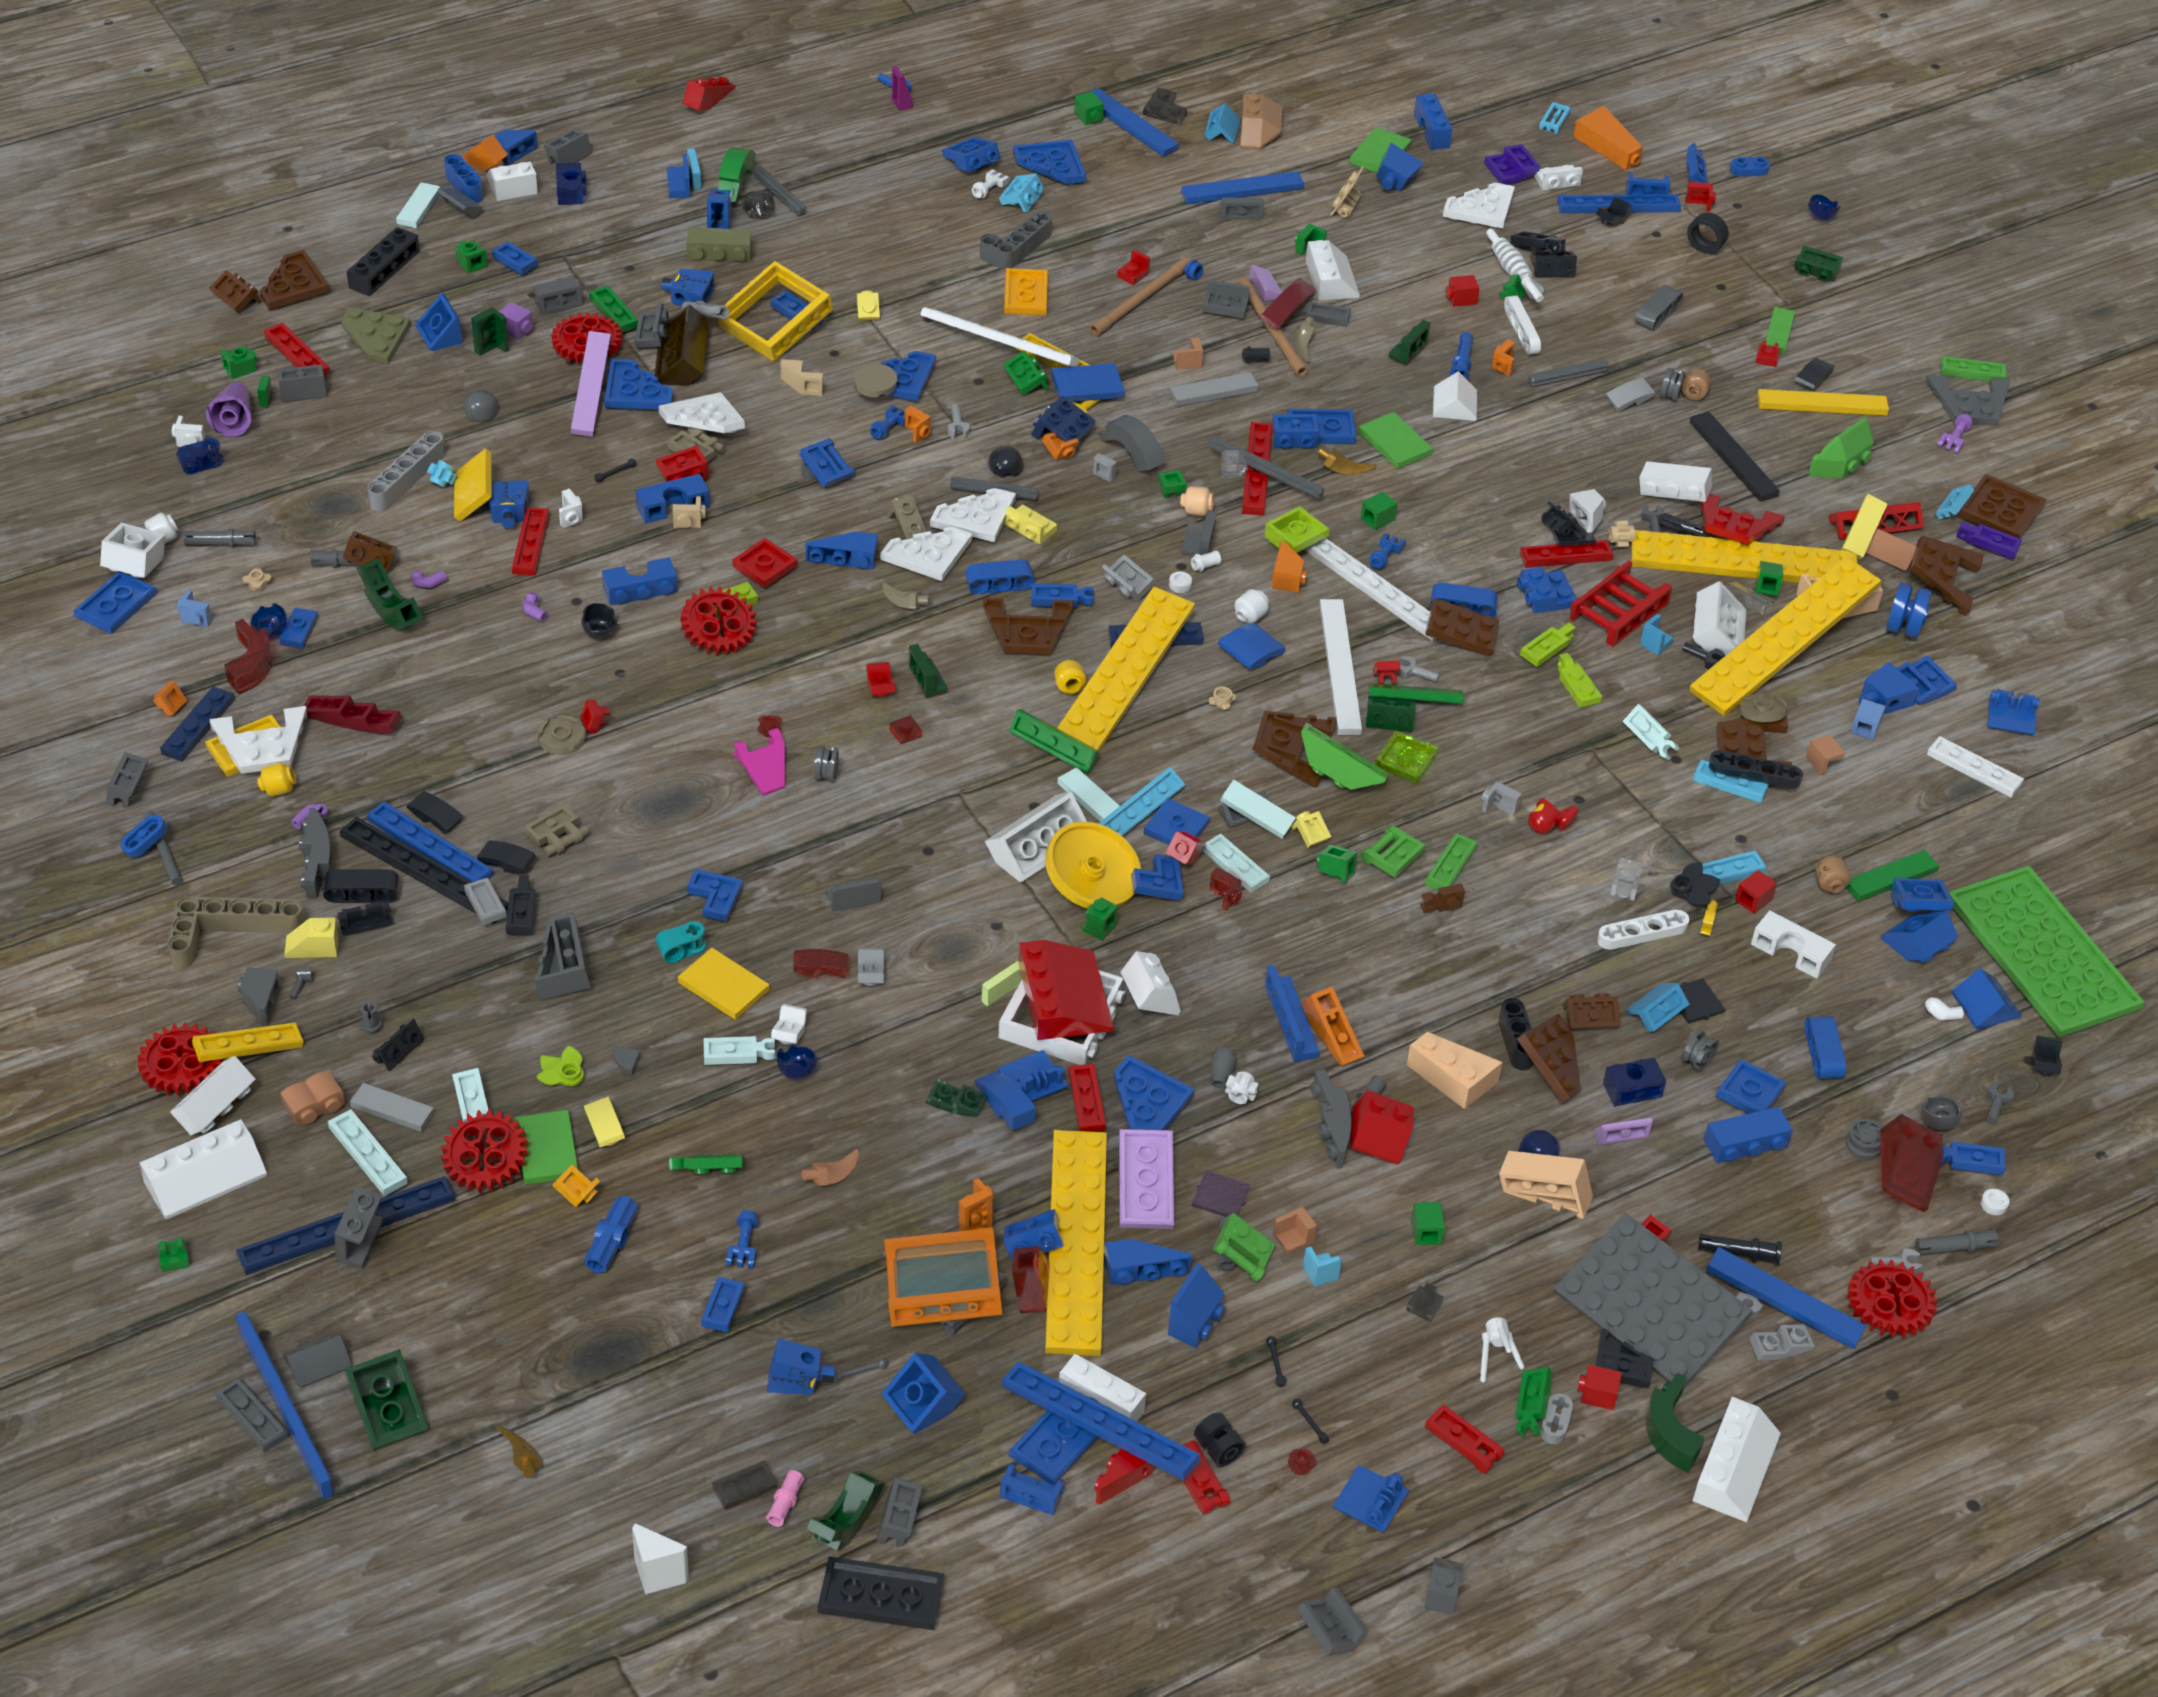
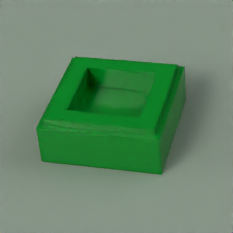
M262 376L257 388L260 407L268 408L273 394L270 376Z

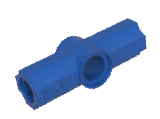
M624 1195L616 1198L606 1219L599 1221L594 1234V1242L584 1259V1265L592 1272L598 1274L606 1272L617 1250H622L625 1246L629 1227L638 1211V1204L632 1198Z

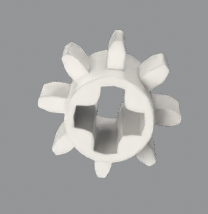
M1238 1072L1236 1077L1229 1075L1225 1093H1228L1230 1100L1237 1104H1245L1247 1099L1254 1101L1258 1092L1256 1090L1258 1083L1255 1082L1254 1077L1247 1072Z

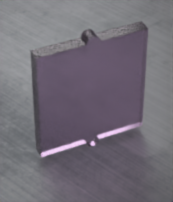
M1205 1171L1200 1185L1196 1186L1197 1192L1193 1199L1192 1207L1224 1217H1228L1232 1213L1238 1216L1241 1207L1246 1204L1245 1198L1250 1184Z

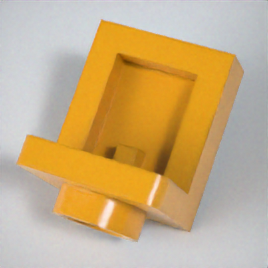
M571 1164L552 1186L577 1207L582 1200L588 1203L598 1192L594 1187L600 1180L596 1177L591 1182Z

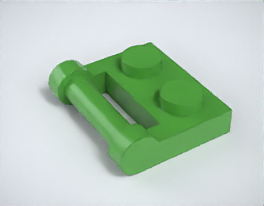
M1390 826L1385 831V835L1371 848H1366L1361 852L1360 858L1364 863L1373 864L1396 878L1424 852L1425 844L1397 827ZM1395 842L1382 855L1379 854L1388 844Z
M1232 1213L1227 1217L1213 1250L1219 1255L1224 1254L1248 1272L1249 1277L1257 1282L1265 1273V1266L1275 1243L1235 1213Z

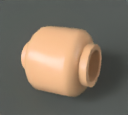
M1190 486L1187 488L1186 494H1181V507H1185V512L1188 515L1206 516L1207 511H1213L1214 493H1211L1207 487Z

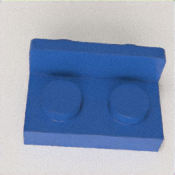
M1273 414L1274 448H1317L1319 427L1316 414Z
M1055 1209L1005 1226L1003 1242L1013 1263L1063 1246V1240L1058 1231L1059 1217Z

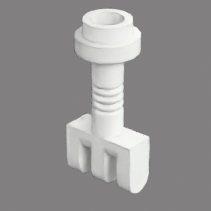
M992 169L986 173V182H977L973 185L972 194L976 198H984L991 187L996 185L1003 188L1009 184L1010 177L1004 176L1000 172L997 173V171Z

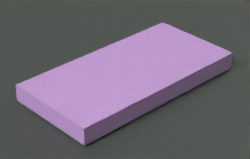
M1120 1129V1228L1174 1229L1173 1131Z

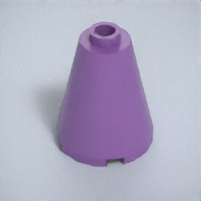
M233 382L229 384L209 403L206 417L207 422L214 431L217 430L226 437H236L243 434L250 426L252 412L247 387L242 383Z

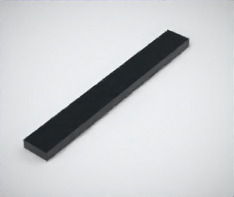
M355 817L340 830L341 838L477 914L464 890V885L472 883L470 880L358 817ZM499 897L501 903L503 904L507 912L508 902Z

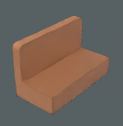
M1877 529L1866 553L1903 571H1907L1913 561L1916 546Z

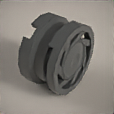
M1668 368L1661 387L1660 397L1666 398L1668 396L1671 397V400L1678 401L1686 372L1680 371L1678 373L1674 369Z
M818 746L814 764V779L821 780L822 778H827L828 781H835L839 759L838 748L829 750L824 746Z
M1702 1030L1697 1031L1687 1043L1682 1053V1061L1686 1063L1690 1061L1698 1071L1704 1070L1715 1056L1719 1047V1041L1713 1037L1708 1038Z
M1859 1119L1854 1121L1850 1126L1846 1139L1847 1150L1858 1159L1872 1160L1877 1158L1881 1154L1885 1143V1129L1874 1120Z

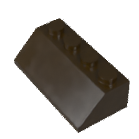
M690 304L671 318L665 325L666 337H663L662 346L657 349L654 374L662 385L688 386L693 381L699 380L704 373L703 367L709 319Z

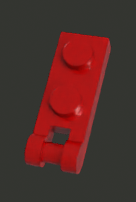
M1444 1404L1426 1420V1429L1474 1463L1477 1470L1481 1473H1487L1493 1467L1492 1463L1499 1461L1505 1455L1503 1448ZM1481 1448L1486 1451L1485 1455L1479 1451Z
M1193 1440L1182 1444L1200 1454L1201 1462L1183 1481L1200 1512L1204 1515L1212 1512L1214 1507L1220 1506L1223 1508L1230 1505L1227 1491L1222 1488L1196 1441Z

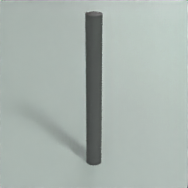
M152 810L146 811L144 814L145 818L155 815ZM163 836L156 842V846L172 884L177 885L182 880Z

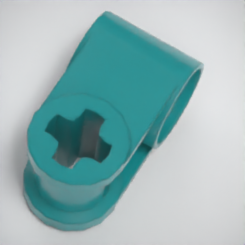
M691 921L684 925L661 931L656 936L655 942L665 962L675 963L681 959L703 953L706 949V941L703 938L705 929L701 923Z

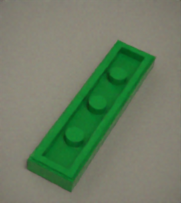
M1369 683L1368 687L1369 695L1374 697L1464 703L1463 690Z
M1022 709L1016 711L1009 732L1086 773L1091 772L1099 750Z
M1922 850L1852 877L1846 888L1860 902L1891 890L1894 878L1919 879L1937 872L1939 865L1926 850Z

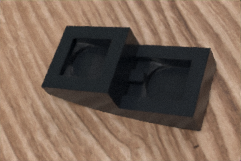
M1814 358L1799 372L1795 381L1815 389L1822 385L1824 377L1832 374L1835 366Z
M426 791L420 793L406 807L423 823L429 820L445 835L463 818V815L451 805Z
M488 840L477 858L484 864L501 865L504 872L525 873L536 858L534 852L514 844Z

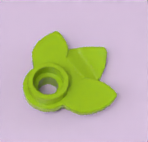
M566 1047L561 1058L545 1055L540 1057L541 1069L543 1071L536 1078L541 1083L546 1085L563 1084L565 1086H575L582 1082L584 1078V1071L580 1067L582 1056L573 1047Z

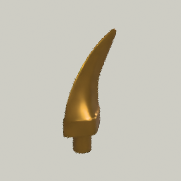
M1322 447L1317 455L1326 460L1323 464L1324 467L1339 474H1362L1376 467L1375 464L1353 462L1336 449L1330 453Z
M496 1426L512 1444L514 1464L523 1472L525 1477L530 1478L534 1476V1470L542 1467L541 1458L534 1447L518 1434L501 1426Z

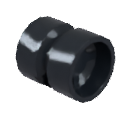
M1220 1412L1213 1413L1203 1419L1194 1430V1437L1207 1450L1208 1455L1218 1467H1224L1236 1461L1246 1449V1443L1236 1430H1232L1233 1426Z

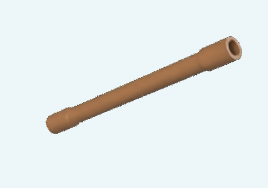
M1187 257L1177 261L1162 275L1106 316L1101 317L1090 325V332L1094 336L1103 333L1126 313L1175 277L1184 273L1185 266L1191 261Z
M1246 277L1241 278L1237 284L1250 287L1249 302L1260 317L1267 308L1257 295L1249 279ZM1262 320L1288 359L1298 377L1306 375L1308 372L1307 366L1301 357L1297 355L1281 329L1278 328L1276 330Z

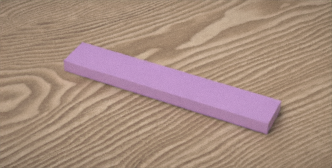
M589 331L571 434L593 437L611 334Z

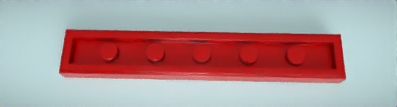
M1251 422L1248 452L1269 461L1271 423ZM1247 465L1242 514L1264 516L1268 475Z

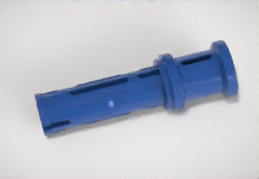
M1464 332L1460 335L1457 355L1452 360L1450 376L1459 371L1466 379L1469 377L1468 370L1471 367L1469 356L1473 342V335L1471 336L1469 332Z

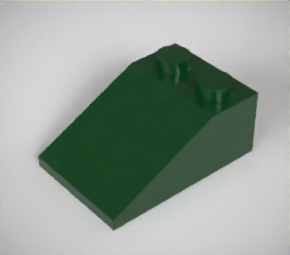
M400 1349L345 1369L351 1393L373 1450L428 1430Z

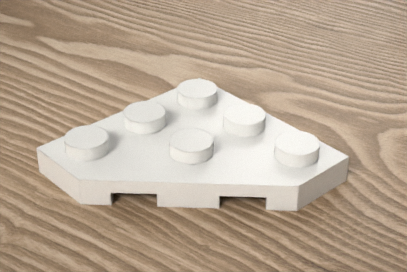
M1492 183L1486 189L1479 190L1477 188L1465 192L1464 196L1459 198L1455 196L1449 197L1444 207L1443 217L1468 221L1473 224L1488 225L1494 228H1503L1515 186Z
M721 392L659 406V414L669 424L721 433H734L745 428L744 419Z
M993 488L986 490L984 495L976 497L973 494L958 499V503L949 506L946 503L938 505L930 519V527L941 530L947 527H955L972 533V537L995 542L1005 522L1006 508L1013 506L1016 500V493Z
M955 527L943 528V532L932 534L931 531L914 534L911 539L901 540L900 537L894 538L882 550L880 560L943 581L971 543L972 533Z

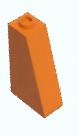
M1602 106L1576 120L1574 138L1624 170H1628L1640 163L1642 145L1606 107Z

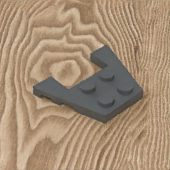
M1927 375L1925 382L1927 386L1933 388L1934 396L1940 398L1943 403V409L1954 424L1957 416L1968 414L1972 418L1973 425L1997 426L2010 379L1991 378L1989 382L1990 392L1966 391L1963 389L1958 391L1949 390L1947 377L1941 375Z

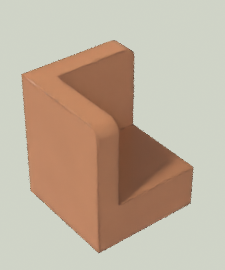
M1199 337L1190 339V349L1178 350L1173 353V360L1177 370L1202 368L1203 348Z
M1829 734L1810 741L1806 758L1816 771L1823 775L1826 773L1829 761L1844 757L1845 751Z
M1300 1207L1275 1219L1273 1236L1286 1253H1291L1315 1242L1317 1224L1304 1207Z

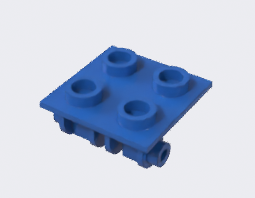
M1992 690L1989 695L1988 727L2035 735L2036 707L2038 708L2040 698H2035V695L2023 694L2021 699L2020 692L2017 698H2014V691H2011L2009 697L2010 691Z
M1044 1050L997 1068L999 1072L1014 1081L1031 1102L1068 1087L1062 1075H1065L1063 1066L1053 1065Z
M1358 1465L1335 1501L1333 1508L1384 1533L1407 1496L1409 1489L1403 1487V1477L1398 1473H1393V1475L1385 1478Z

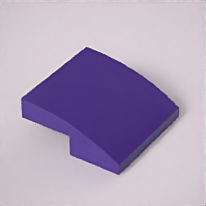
M1522 144L1504 147L1503 154L1487 156L1484 161L1486 167L1499 183L1505 185L1522 181L1538 172L1541 168Z

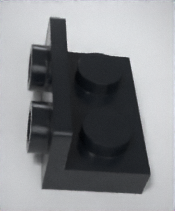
M1531 251V261L1534 263V275L1536 277H1574L1576 275L1577 256L1572 251L1562 253Z

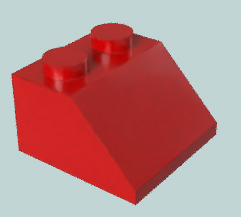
M1366 1090L1352 1108L1351 1149L1398 1165L1401 1162L1413 1129L1414 1106Z

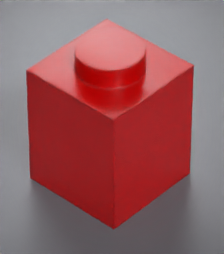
M1474 275L1450 277L1449 285L1445 289L1446 297L1450 299L1453 307L1476 305L1480 287Z
M1757 870L1739 884L1735 901L1755 914L1773 900L1777 883Z
M1588 1365L1586 1375L1581 1374L1577 1391L1582 1392L1580 1403L1614 1410L1622 1372Z

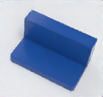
M687 153L683 154V166L667 167L669 198H690Z

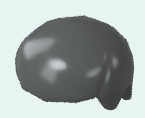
M476 390L469 393L464 399V410L467 418L470 420L487 421L498 414L496 398L488 391Z
M1927 1097L1925 1103L1921 1104V1114L1925 1124L1935 1130L1945 1131L1958 1124L1962 1116V1108L1950 1097Z

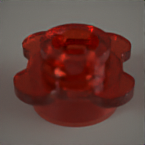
M762 715L758 718L760 726L757 727V730L763 736L771 737L768 731L778 728L781 732L780 723L782 718L780 716Z

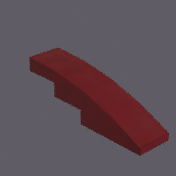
M1299 277L1268 306L1260 318L1277 330L1292 318L1293 314L1303 306L1306 300L1313 296L1316 289Z
M310 695L303 705L306 706L307 717L365 732L393 734L403 718L399 710H378L375 703H354L351 696Z

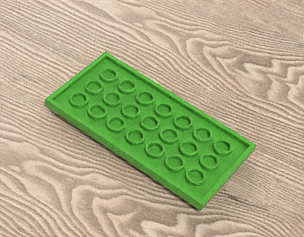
M2030 866L1949 892L1954 902L1953 909L2059 1038L2143 1008L2145 1002Z

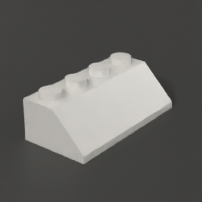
M1072 791L1057 794L987 839L985 843L995 862L1016 880L1022 882L1046 866L1045 852L1047 846L1059 829L1074 822H1087Z
M241 1119L140 1162L144 1184L166 1220L267 1176L254 1140Z
M1735 1397L1731 1398L1698 1481L1693 1502L1739 1520L1748 1521L1781 1434L1760 1407Z

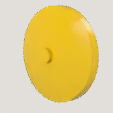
M1085 821L1068 824L1055 833L1045 852V865L1050 880L1062 895L1079 906L1088 909L1095 900L1102 897L1119 908L1126 904L1135 894L1133 893L1131 874L1134 868L1141 869L1139 858L1129 842L1109 827Z

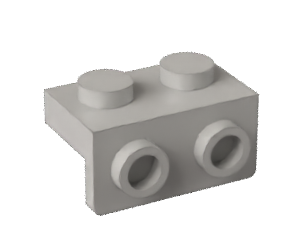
M1126 555L1120 557L1110 568L1106 564L1101 567L1105 573L1104 579L1111 586L1117 585L1119 592L1125 598L1131 597L1136 602L1156 584L1149 574Z

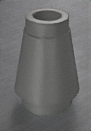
M1218 1048L1212 1054L1211 1084L1216 1088L1226 1087L1228 1077L1237 1063L1236 1054L1231 1049Z

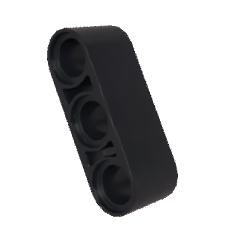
M333 869L326 873L323 897L331 903L380 902V900L391 903L397 899L399 875L389 869Z
M1510 997L1502 1002L1498 1020L1511 1065L1515 1069L1525 1071L1532 1067L1533 1061L1517 1038L1532 1028L1523 1002L1517 998Z

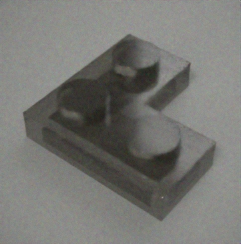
M1157 88L1143 108V115L1180 125L1187 116L1188 108L1173 104L1176 99V92L1165 88Z

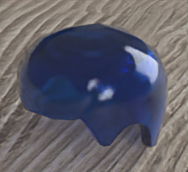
M1818 194L1812 195L1808 202L1811 214L1817 219L1825 221L1833 219L1841 206H1838L1837 201L1832 202L1827 197Z
M273 603L271 607L260 606L250 620L253 633L263 639L279 637L287 626L285 609L277 603Z
M792 1044L785 1052L782 1048L777 1050L775 1056L777 1066L781 1074L791 1080L803 1079L812 1074L817 1067V1056L808 1047H796Z
M1539 1129L1528 1132L1523 1137L1518 1148V1152L1559 1156L1561 1146L1554 1135Z

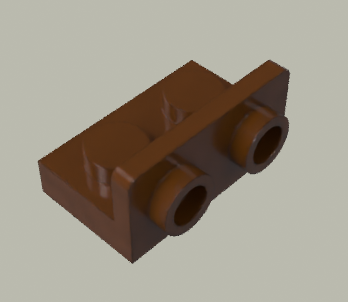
M227 270L209 287L213 294L238 313L251 299L258 304L261 302V299L256 295L258 290L250 283L245 285L246 281L237 273L232 275Z
M353 531L348 540L343 558L359 565L380 558L386 572H388L398 547Z
M1599 993L1594 995V997L1585 998L1583 994H1574L1569 996L1563 1003V1009H1566L1570 1030L1617 1029L1621 1026L1618 996L1610 997L1608 993Z

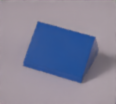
M441 293L415 324L431 351L462 344L460 319L445 294Z
M1981 968L1952 990V995L1976 1030L2021 1018V1013L1998 980Z

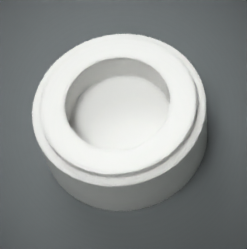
M1175 572L1169 578V587L1177 593L1188 592L1192 587V577L1185 572Z
M1998 1189L1985 1191L1981 1199L1982 1208L1991 1215L2004 1214L2009 1205L2007 1194Z

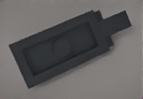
M1522 231L1510 236L1511 244H1518L1520 248L1536 247V250L1539 251L1550 249L1552 253L1566 251V239L1556 238L1554 235Z
M519 875L518 888L510 889L506 934L532 935L536 892L535 889H530L529 875Z

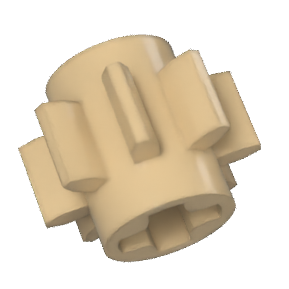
M1628 520L1615 521V526L1609 527L1610 543H1615L1616 548L1629 547V542H1633L1635 538L1634 526L1628 525Z

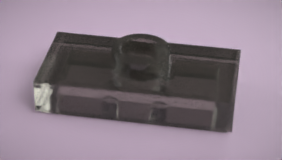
M764 1460L712 1482V1488L726 1510L777 1488V1481Z

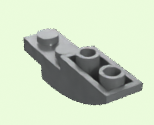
M310 808L308 818L303 820L304 836L299 838V850L304 853L306 873L301 875V887L305 888L307 898L317 899L321 880H325L326 873L332 870V855L325 823L315 808Z
M1326 1070L1315 1071L1314 1082L1311 1083V1092L1313 1097L1319 1101V1109L1322 1116L1321 1124H1318V1133L1320 1138L1324 1139L1327 1144L1329 1159H1333L1337 1169L1343 1168L1347 1156L1351 1133L1350 1106L1344 1087L1333 1088Z

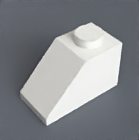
M1595 489L1571 493L1569 512L1588 533L1593 532L1603 519V510L1606 506L1604 498Z

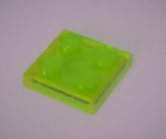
M1395 730L1376 758L1375 765L1385 771L1419 784L1437 756L1439 747Z

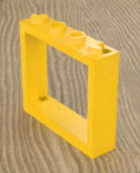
M774 261L725 304L728 309L724 310H729L728 317L726 319L717 318L720 328L775 362L833 310V306L828 293ZM779 282L811 303L767 341L735 320Z

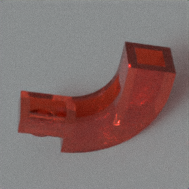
M244 619L236 621L235 626L237 638L247 651L241 657L224 664L227 682L238 695L259 685L267 677L272 667V654L267 632L264 628L256 631L253 625L250 626Z

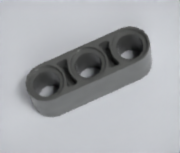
M1662 285L1638 309L1635 322L1649 329L1656 330L1678 309L1684 294L1667 285Z

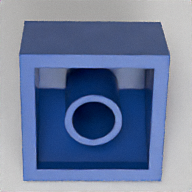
M1948 911L1915 913L1880 935L1884 942L1907 961L1919 960L1920 963L1933 959V954L1950 948V943L1958 939Z
M1198 1263L1171 1301L1168 1335L1195 1348H1198L1202 1340L1206 1341L1209 1338L1215 1320L1220 1321L1226 1310V1306L1223 1305L1224 1292L1205 1268Z
M914 1353L881 1393L908 1429L915 1434L948 1416L966 1395L935 1356Z

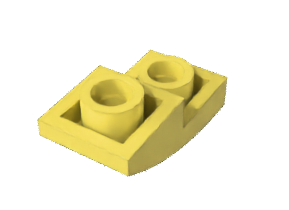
M609 1097L584 1105L599 1147L614 1145L619 1140L625 1138Z

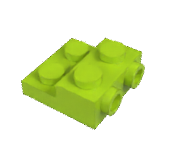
M1300 506L1265 524V538L1277 548H1280L1281 541L1286 542L1296 553L1329 536V528Z

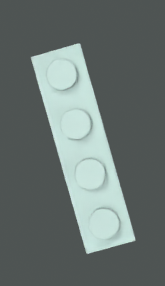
M352 1109L328 1121L329 1129L383 1196L408 1184L405 1174Z

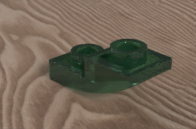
M937 1079L925 1103L950 1113L977 1117L987 1095L963 1084L960 1090Z

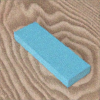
M1702 759L1693 776V781L1762 803L1769 784L1713 772L1709 768V762Z
M1756 850L1702 864L1703 873L1719 878L1720 884L1748 878L1757 870L1764 874L1767 868Z

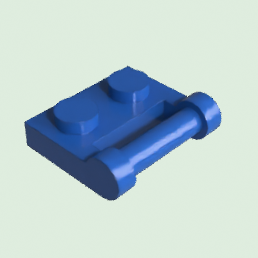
M831 438L802 448L799 453L800 457L824 488L842 480H850L856 475L853 467H849L835 449V444Z

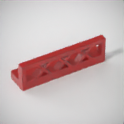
M1920 502L1886 506L1876 531L1879 526L1883 528L1880 530L1886 533L1924 528ZM1859 509L1836 512L1829 515L1830 524L1836 523L1838 539H1845L1848 533L1844 532L1843 522L1851 521L1853 523ZM1915 513V525H1910L1904 520L1907 514ZM1887 516H1892L1897 520L1892 528L1883 523Z

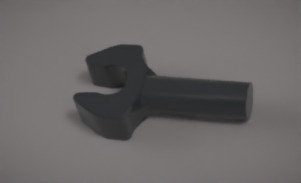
M1685 642L1682 648L1683 651L1703 659L1706 669L1712 668L1726 656L1717 648L1708 652L1688 642Z

